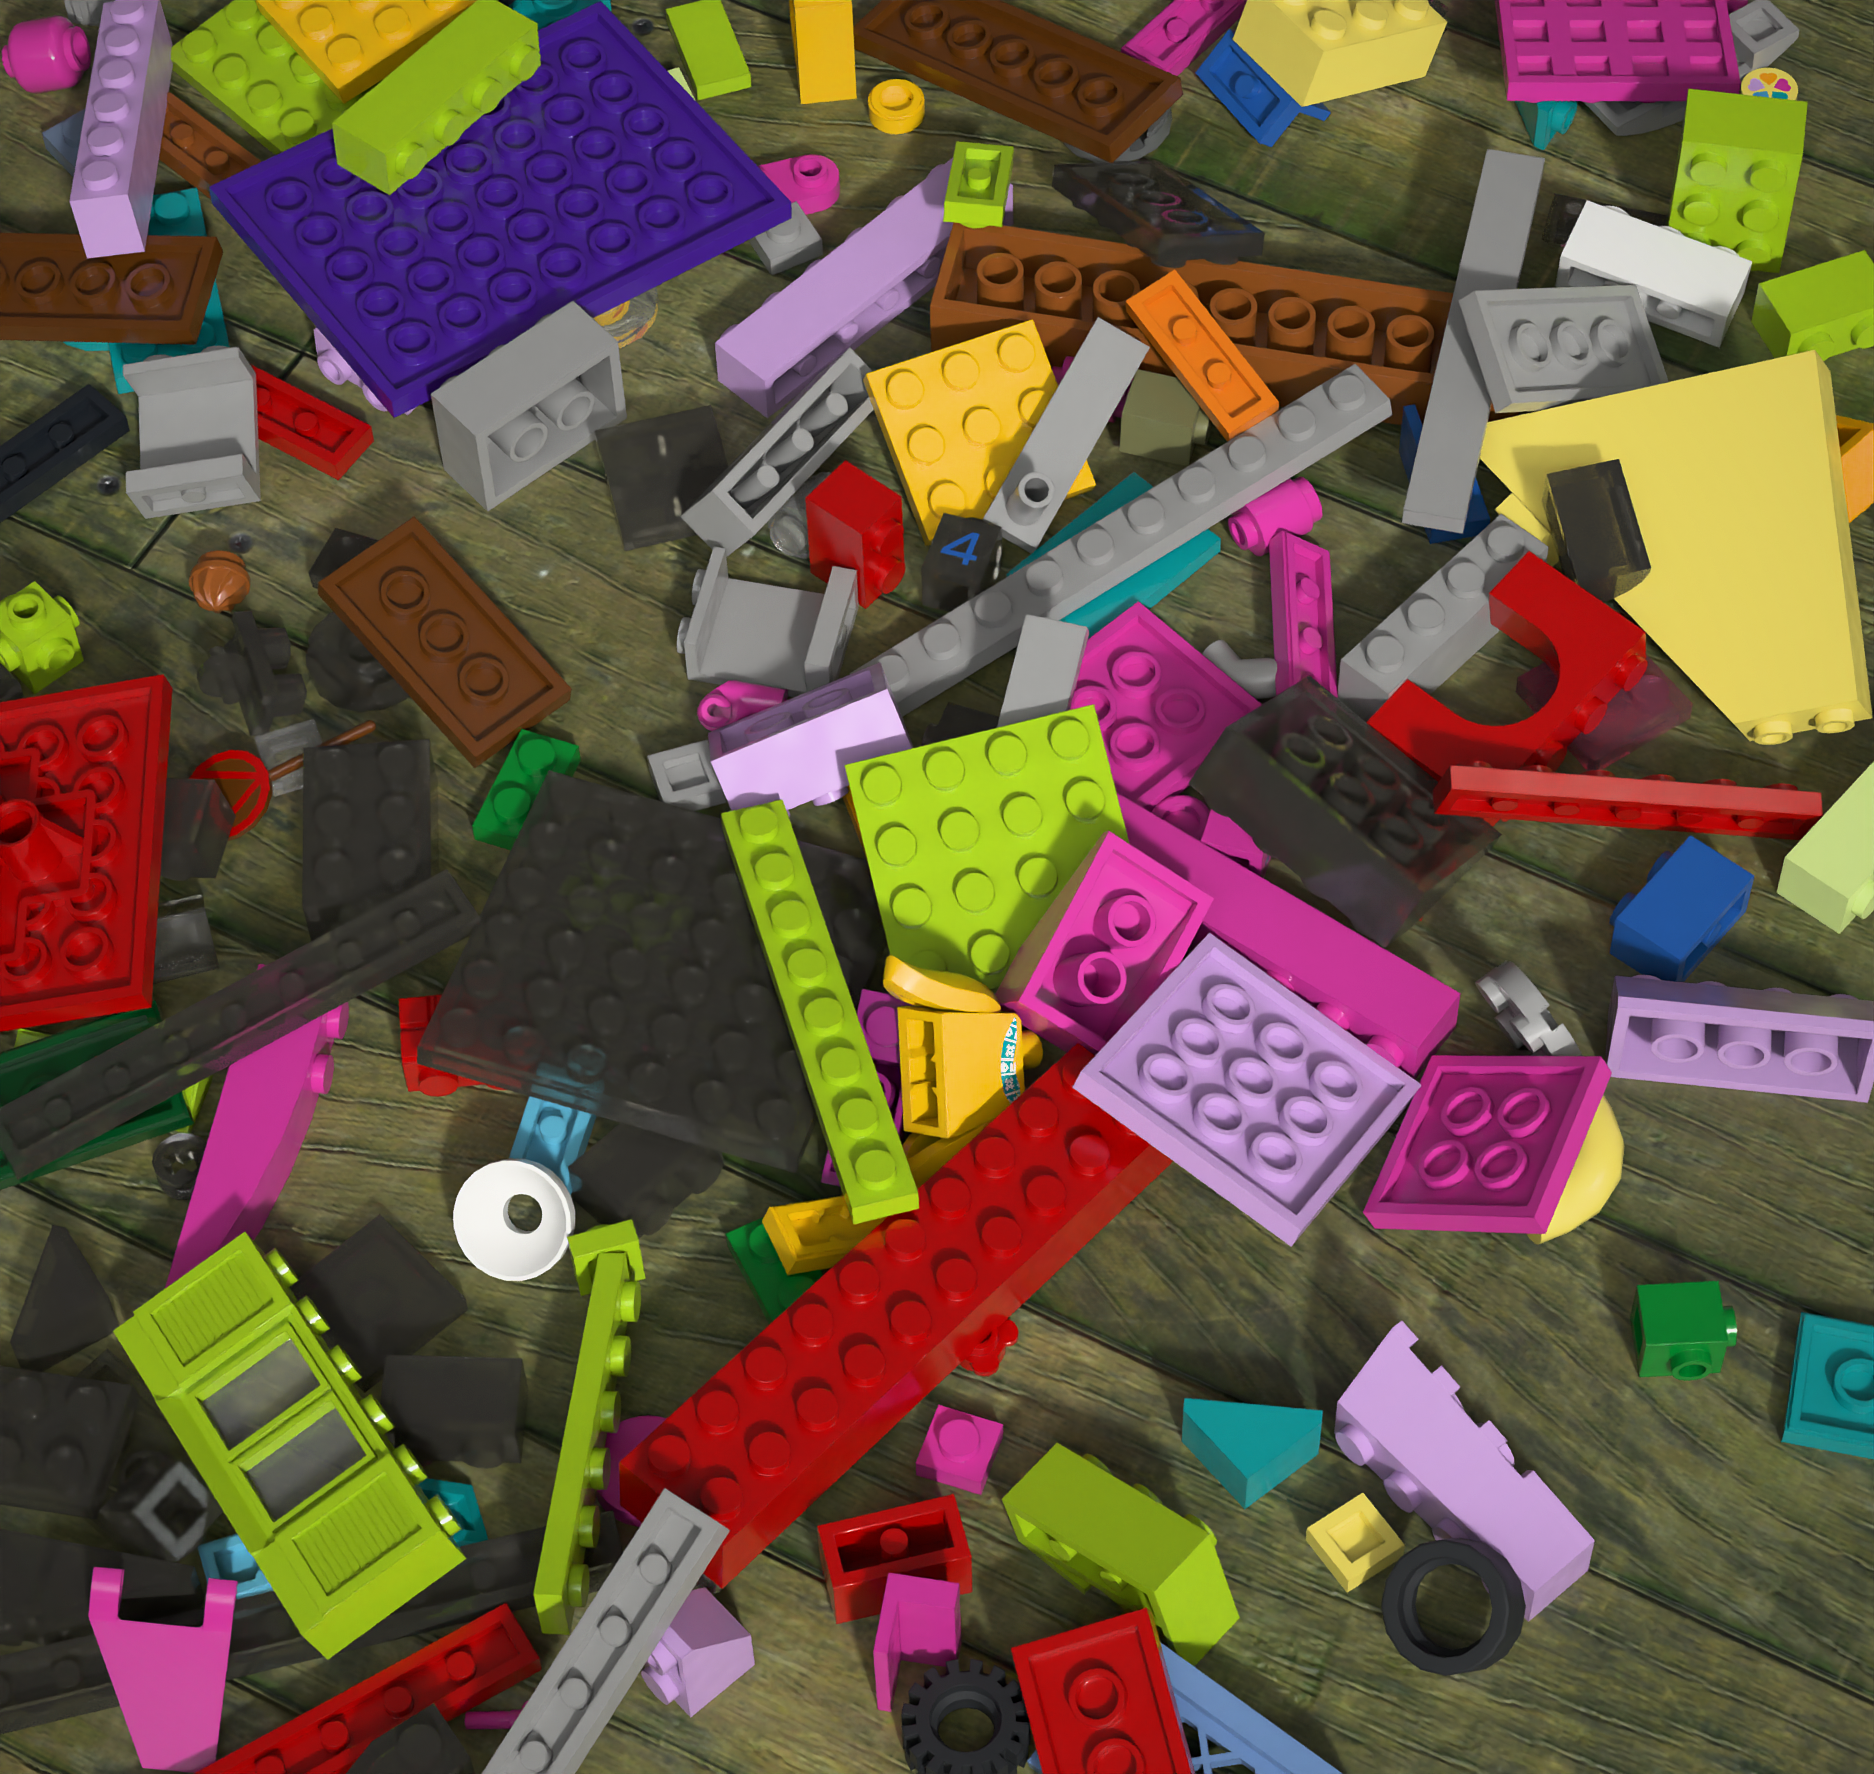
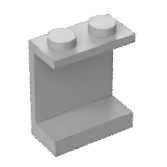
M210 346L203 349L200 353L175 357L153 355L147 357L143 362L123 365V376L138 396L140 469L126 471V494L145 519L261 501L256 373L239 347Z
M714 546L707 570L698 569L694 578L692 604L695 605L692 618H682L677 635V652L685 654L688 680L722 685L729 680L787 689L788 697H797L838 680L859 608L857 570L833 566L825 594L728 578L726 548Z

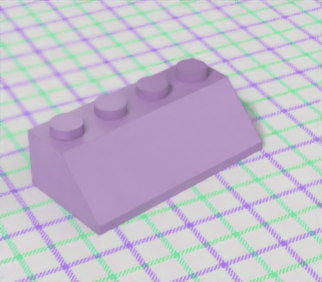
M1651 975L1615 976L1608 1010L1605 1063L1612 1072L1611 1077L1868 1103L1874 1083V1001L1859 1000L1854 996L1846 994H1836L1828 997L1797 994L1783 988H1767L1764 990L1727 987L1722 983L1714 981L1695 984L1664 981Z

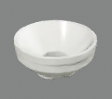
M503 1159L491 1162L477 1170L463 1184L457 1195L453 1211L454 1230L457 1241L465 1256L478 1269L502 1280L523 1281L535 1278L548 1271L563 1257L569 1246L567 1237L572 1236L574 1233L575 1209L566 1186L553 1171L540 1163L527 1159ZM514 1195H530L540 1204L542 1220L536 1230L524 1231L512 1224L508 1215V1205Z

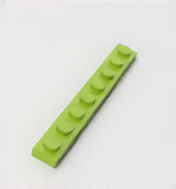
M783 799L721 813L722 830L853 1225L919 1209L918 1190Z

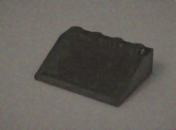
M1311 676L1305 677L1227 726L1188 783L1204 796L1206 804L1213 811L1222 816L1229 817L1252 837L1254 844L1262 852L1271 857L1278 858L1301 878L1303 885L1312 894L1327 899L1350 919L1352 926L1361 935L1377 941L1384 948L1411 929L1496 844L1502 835L1481 817L1434 814L1433 790L1438 781Z

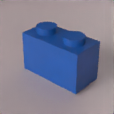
M1690 835L1674 854L1668 850L1661 854L1648 874L1647 884L1637 895L1629 892L1617 904L1609 921L1610 925L1614 927L1609 954L1642 975H1651L1664 981L1684 982L1746 912L1754 875Z

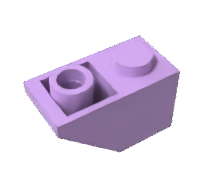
M706 1587L692 1590L645 1663V1668L641 1671L642 1678L662 1703L668 1705L675 1700L691 1718L755 1665L751 1634Z

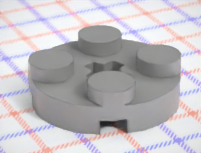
M1506 960L1475 982L1478 990L1496 1013L1501 1012L1494 1019L1516 1049L1525 1045L1533 1053L1531 1056H1583L1564 1024L1562 1023L1558 1026L1547 1010V1007L1550 1006L1549 1003L1513 962H1507Z

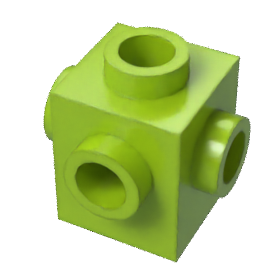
M34 581L16 594L9 595L0 601V667L7 673L13 672L34 694L84 661L75 628L80 625L79 619L73 608L62 596L57 595L52 598Z

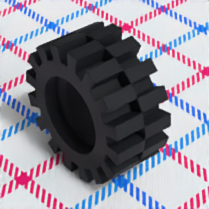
M958 1659L946 1661V1674L940 1676L935 1667L924 1673L923 1687L915 1682L908 1691L909 1704L903 1703L901 1714L903 1749H905L906 1762L910 1771L917 1768L918 1774H1017L1018 1765L1023 1768L1025 1767L1028 1759V1745H1030V1722L1024 1700L1022 1701L1021 1687L1015 1679L1009 1684L1006 1683L1005 1670L994 1665L991 1673L987 1674L983 1672L982 1660L970 1659V1670L959 1671ZM962 1708H972L983 1712L989 1717L994 1726L992 1738L984 1747L972 1752H959L949 1748L942 1741L938 1733L939 1725L947 1714Z

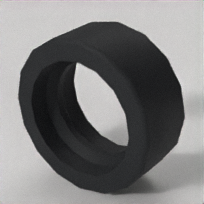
M1450 1538L1421 1543L1399 1558L1385 1581L1381 1609L1386 1633L1401 1656L1420 1670L1449 1676L1487 1669L1505 1657L1521 1634L1526 1605L1521 1581L1504 1556L1486 1543L1464 1538ZM1448 1564L1465 1566L1478 1574L1489 1590L1492 1606L1490 1623L1483 1636L1469 1647L1459 1649L1439 1646L1429 1639L1419 1624L1415 1605L1418 1587L1425 1575L1438 1566Z

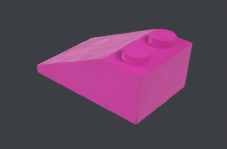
M1103 832L1019 948L995 994L1001 1006V1011L1017 1013L1023 1026L1066 1053L1079 1043L1096 1056L1180 965L1214 898L1112 832Z

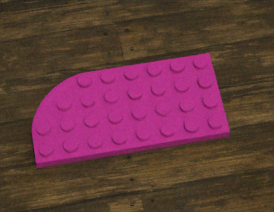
M1495 0L1507 101H1525L1529 103L1542 101H1582L1586 103L1600 101H1639L1643 103L1687 101L1689 88L1739 94L1741 81L1726 0Z

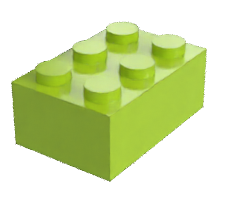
M1689 88L1669 203L1667 226L1677 229L1685 237L1712 247L1722 246L1733 250L1740 257L1752 261L1750 271L1779 273L1803 157L1808 102Z

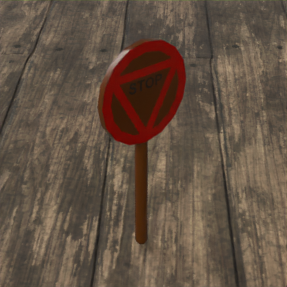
M367 720L270 770L267 769L265 763L260 758L248 751L228 750L212 755L197 766L186 781L181 797L182 818L188 829L204 841L223 843L240 838L254 828L266 813L273 794V781L373 732L376 724L372 720Z

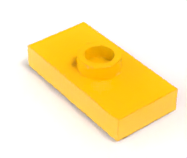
M843 1195L769 1207L762 1223L787 1275L832 1268L887 1217L853 1225Z

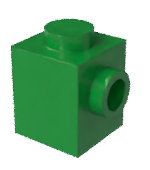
M1719 1280L1637 1285L1630 1322L1639 1377L1673 1376L1678 1380L1692 1381L1704 1378L1710 1373H1720L1727 1347L1736 1346L1737 1324L1733 1306H1723Z

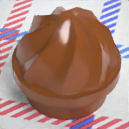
M216 550L201 555L197 565L192 568L189 575V587L199 607L217 614L223 610L232 612L235 605L241 603L250 590L251 580L246 571L244 561L236 554L228 551Z

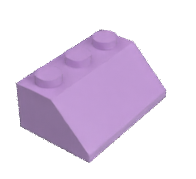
M880 662L708 733L710 762L731 810L783 799L788 816H790L789 809L811 800L815 806H821L846 795L849 791L847 787L849 782L845 769L846 764L913 748Z

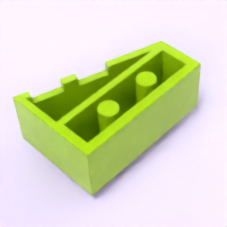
M1056 1443L1002 1498L1017 1539L1021 1544L1084 1595L1092 1586L1098 1588L1124 1609L1120 1615L1147 1607L1153 1614L1159 1638L1168 1645L1169 1649L1191 1665L1195 1666L1239 1620L1237 1608L1215 1549L1217 1540L1211 1529L1194 1515L1186 1514L1182 1517L1168 1509L1147 1487L1138 1483L1131 1487L1114 1477L1106 1465L1095 1456L1084 1454L1081 1457L1061 1444Z

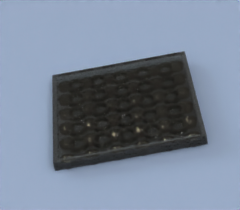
M549 770L417 1047V1064L796 1173L818 1117L722 830L721 818ZM797 840L857 1013L862 989L869 990L887 944L868 861Z

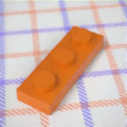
M1175 269L1125 301L1128 315L1227 442L1279 411V401Z

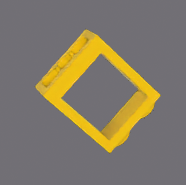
M788 0L801 104L857 99L852 0Z

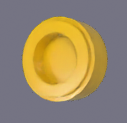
M890 79L876 85L868 97L869 119L872 125L888 134H904L916 129L925 117V99L922 90L913 82L904 79Z

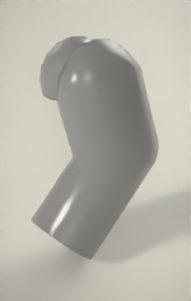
M1224 640L1215 641L1204 650L1203 656L1255 699L1276 696L1275 676L1277 663L1275 659H1240Z

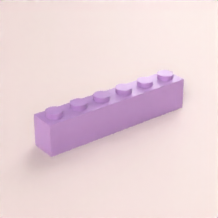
M115 0L114 2L103 4L70 195V205L87 259L145 252L167 108V93L170 88L173 68L171 61V47L173 44L160 0Z
M953 158L947 163L933 168L926 179L907 194L893 199L886 210L867 225L853 230L844 243L823 259L812 262L799 278L781 292L778 291L771 294L762 306L745 320L727 328L720 339L715 342L718 381L768 419L797 396L818 373L848 348L854 351L936 286L953 222H943L944 201ZM1012 184L1009 185L1002 224L1005 226L1013 225Z

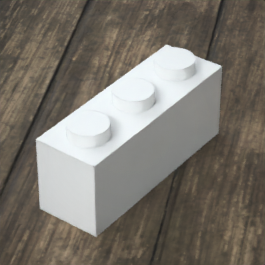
M1587 200L1561 254L1555 286L1636 285L1648 321L1720 348L1744 295L1752 261L1740 257L1729 248L1722 246L1712 247L1685 237L1675 228L1656 226L1631 217L1627 212L1618 207L1602 206Z

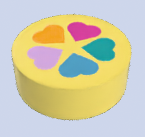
M1759 68L1749 72L1743 78L1740 94L1797 100L1798 86L1793 77L1782 70Z

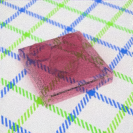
M1647 654L1648 666L1639 682L1629 691L1621 689L1607 704L1606 714L1599 725L1587 735L1581 732L1567 747L1587 771L1602 770L1690 719L1693 703ZM1544 662L1517 678L1515 692L1534 713H1537L1554 694L1558 681L1550 667Z

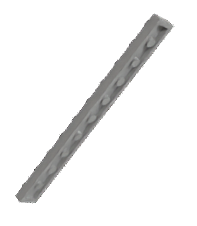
M1356 364L1352 365L850 674L880 662L901 716H905L1017 647L1026 614L1059 621L1241 509L1245 504L1257 499L1392 415L1390 399Z

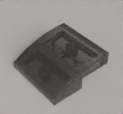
M711 405L595 430L596 446L610 490L611 506L624 550L629 551L696 536L697 534L680 516L728 468Z

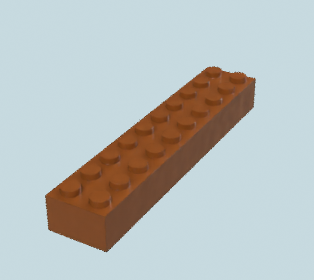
M953 223L930 303L931 352L1033 319L1051 368L1053 366L1063 367L1066 356H1076L1094 322L1099 317L1150 347L1138 369L1177 377L1128 315L1125 302L1175 269L1279 401V406L1285 407L1356 364L1390 399L1392 415L1382 422L1402 425L1403 406L1415 404L1423 426L1453 293L1002 225V227L968 228L960 223ZM1492 404L1488 422L1518 416L1520 412L1495 413Z

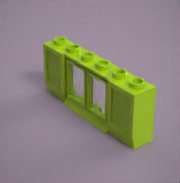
M243 1232L133 1311L134 1316L113 1330L300 1634L328 1660L467 1559L452 1537L462 1528L438 1494L430 1500L427 1499L418 1484L427 1479L428 1475L404 1443L396 1449L393 1447L386 1433L395 1427L394 1423L371 1393L363 1399L359 1395L353 1384L362 1378L360 1371L339 1344L329 1349L321 1335L328 1331L330 1326L307 1295L298 1301L291 1291L290 1286L299 1281L286 1259L277 1248L265 1254L246 1232Z

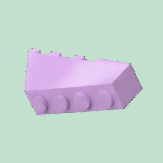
M1401 1320L1389 1331L1339 1399L1334 1429L1336 1441L1344 1454L1352 1462L1360 1466L1366 1464L1384 1481L1386 1492L1398 1507L1408 1513L1414 1510L1432 1528L1436 1541L1450 1538L1469 1539L1486 1543L1504 1556L1521 1581L1526 1605L1524 1618L1529 1622L1588 1571L1595 1540L1534 1470H1527L1520 1475L1514 1469V1457L1506 1444L1507 1439L1490 1420L1485 1424H1475L1465 1413L1460 1400L1455 1394L1460 1386L1442 1365L1431 1374L1410 1350V1347L1418 1341V1338ZM1482 1580V1583H1483L1485 1589H1486L1487 1592L1489 1593V1590H1488L1487 1586L1485 1585V1583H1484L1483 1580Z

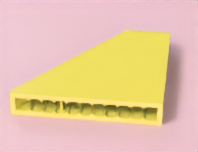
M1816 350L1487 423L1480 460L1529 509L1749 741H1755L1762 745L1781 744L1793 738L1792 733L1813 729L1821 733H1839L1853 728L1855 721L1873 718L1831 372Z

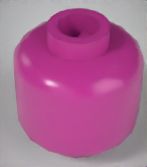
M53 15L22 21L13 26L8 37V44L4 45L2 49V62L6 73L11 78H15L25 91L40 94L68 89L77 85L81 81L84 71L90 66L91 52L88 39L80 27L74 26L66 17Z

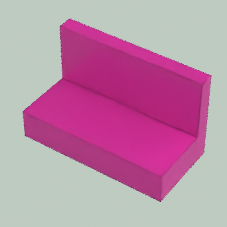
M888 1573L873 1650L878 1710L892 1712L901 1660L946 1667V1661L959 1660L962 1644L959 1583Z

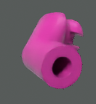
M729 680L708 693L700 701L697 708V716L700 723L706 729L714 731L787 701L788 691L787 689Z

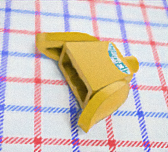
M890 955L886 957L883 986L890 995L914 1005L897 1007L903 1125L904 1131L913 1132L906 1139L902 1147L918 1189L1025 1091L1024 1070L1036 1068L1040 1065L1043 1057V1048L1039 1037L1030 1030L1022 1031L1021 1019L1017 1013L1001 1011L996 995L985 984L959 973L915 967Z

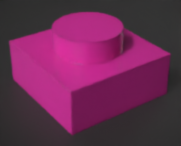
M938 1405L916 1461V1475L982 1495L1003 1439V1424Z

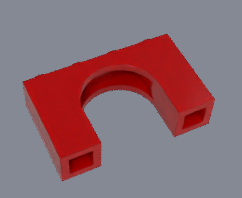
M1528 551L1489 592L1490 620L1492 625L1535 654L1550 667L1558 681L1555 692L1550 700L1537 713L1520 722L1502 726L1482 725L1468 721L1455 714L1407 679L1366 722L1370 752L1432 797L1434 788L1449 766L1465 761H1483L1490 764L1492 768L1518 770L1531 765H1542L1551 768L1554 773L1563 762L1567 754V747L1581 732L1585 735L1591 733L1602 721L1608 708L1607 704L1621 689L1624 691L1631 690L1644 675L1648 666V661L1646 660V632ZM1463 816L1464 821L1484 835L1499 820L1502 822L1510 820Z

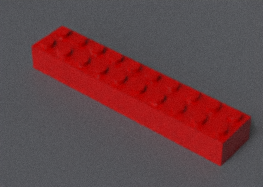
M1079 1043L1072 1047L917 1189L919 1209L885 1218L619 1462L620 1506L643 1523L665 1488L730 1530L703 1572L705 1576L723 1589L965 1360L979 1343L984 1342L991 1335L996 1325L999 1327L1157 1178L1173 1160L1072 1088L1080 1072L1095 1055Z

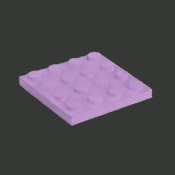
M1208 933L1084 1067L1072 1088L1292 1247L1410 1104L1421 1084L1211 933Z

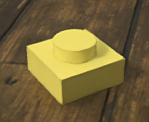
M1513 493L1494 509L1499 515H1504L1549 546L1546 563L1553 567L1568 553V550Z
M1361 1493L1312 1524L1306 1531L1307 1543L1347 1593L1395 1563L1404 1555L1405 1544L1364 1493Z

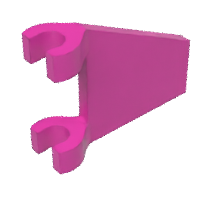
M94 1567L88 1617L142 1768L196 1773L216 1762L238 1581L208 1578L203 1625L201 1627L121 1620L119 1618V1609L125 1569Z

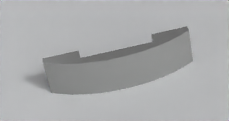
M1755 0L1729 14L1741 83L1749 72L1768 67L1799 37L1800 30L1770 0ZM1639 101L1584 102L1616 136L1642 134L1675 124L1684 119L1686 101H1658L1655 103Z

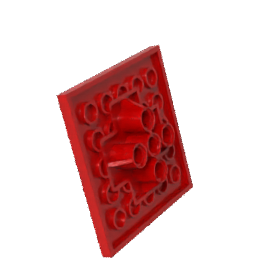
M164 674L0 702V1032L152 1008L173 688Z

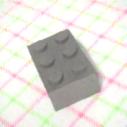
M571 301L553 314L545 315L532 328L509 343L496 347L486 358L462 374L449 378L439 389L431 393L444 471L487 511H490L627 419L618 341L574 301Z

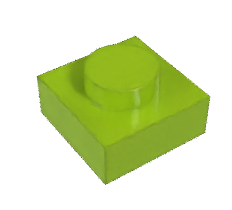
M632 1219L612 1225H597L586 1232L567 1237L574 1276L581 1296L591 1294L599 1253L626 1254L630 1281L646 1279L639 1239Z

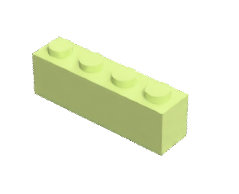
M1874 761L1785 856L1776 892L1838 934L1856 916L1865 919L1874 910Z

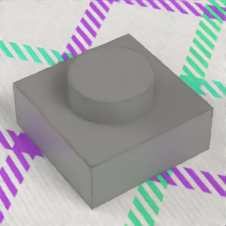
M797 201L791 203V219L748 240L771 276L823 255L822 238Z
M708 740L647 756L649 772L666 819L726 803V796L710 762Z

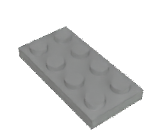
M1636 285L1475 290L1458 300L1466 322L1467 333L1472 341L1485 380V387L1491 398L1495 413L1545 410L1669 382Z

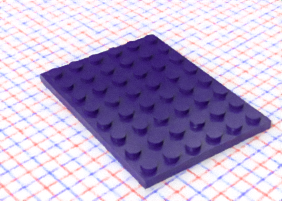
M601 1L538 30L541 65L537 68L534 75L530 79L518 84L500 100L494 110L482 115L462 133L453 145L445 147L423 167L416 177L408 179L391 195L386 194L337 165L333 129L323 132L209 187L213 206L393 418L431 400V393L439 389L446 380L462 374L486 358L496 347L509 343L532 328L542 317L553 314L571 301H574L589 316L594 318L792 218L791 201Z

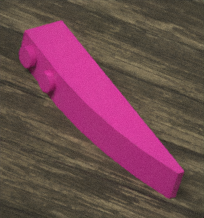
M264 964L258 965L165 1288L243 1232H246L254 1241L262 1229L292 1171L313 1118L319 1093L327 1094L332 1084L334 1059L330 1055L334 1038L342 1039L344 1037L349 1018V1004L347 1000H341L335 974Z

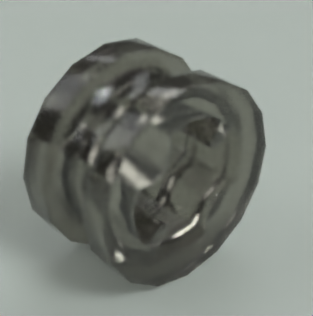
M178 1133L167 1137L159 1143L154 1151L153 1168L160 1189L167 1196L177 1200H191L207 1144L201 1137L192 1133ZM193 1159L195 1160L197 1168L191 1172L188 1169L182 1168L174 1174L172 1165L178 1161L181 1164L187 1165Z

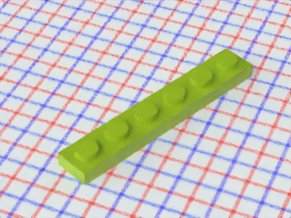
M622 1253L598 1254L533 1593L543 1634L570 1635L575 1607L584 1608L588 1599L589 1568L588 1565L583 1564L586 1548H596L598 1544L600 1510L599 1506L594 1505L596 1491L606 1490L609 1484L611 1456L609 1448H605L607 1433H617L619 1429L621 1396L619 1391H615L617 1377H627L629 1373L631 1340L629 1336H625L628 1322L638 1321L641 1308L640 1282L630 1281L626 1254Z

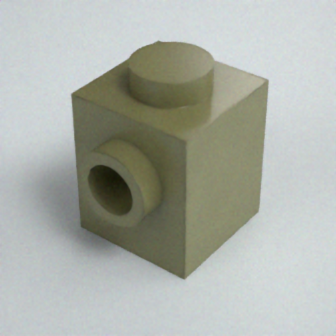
M1137 369L1122 411L1119 452L1189 466L1196 444L1207 445L1212 421L1177 377Z

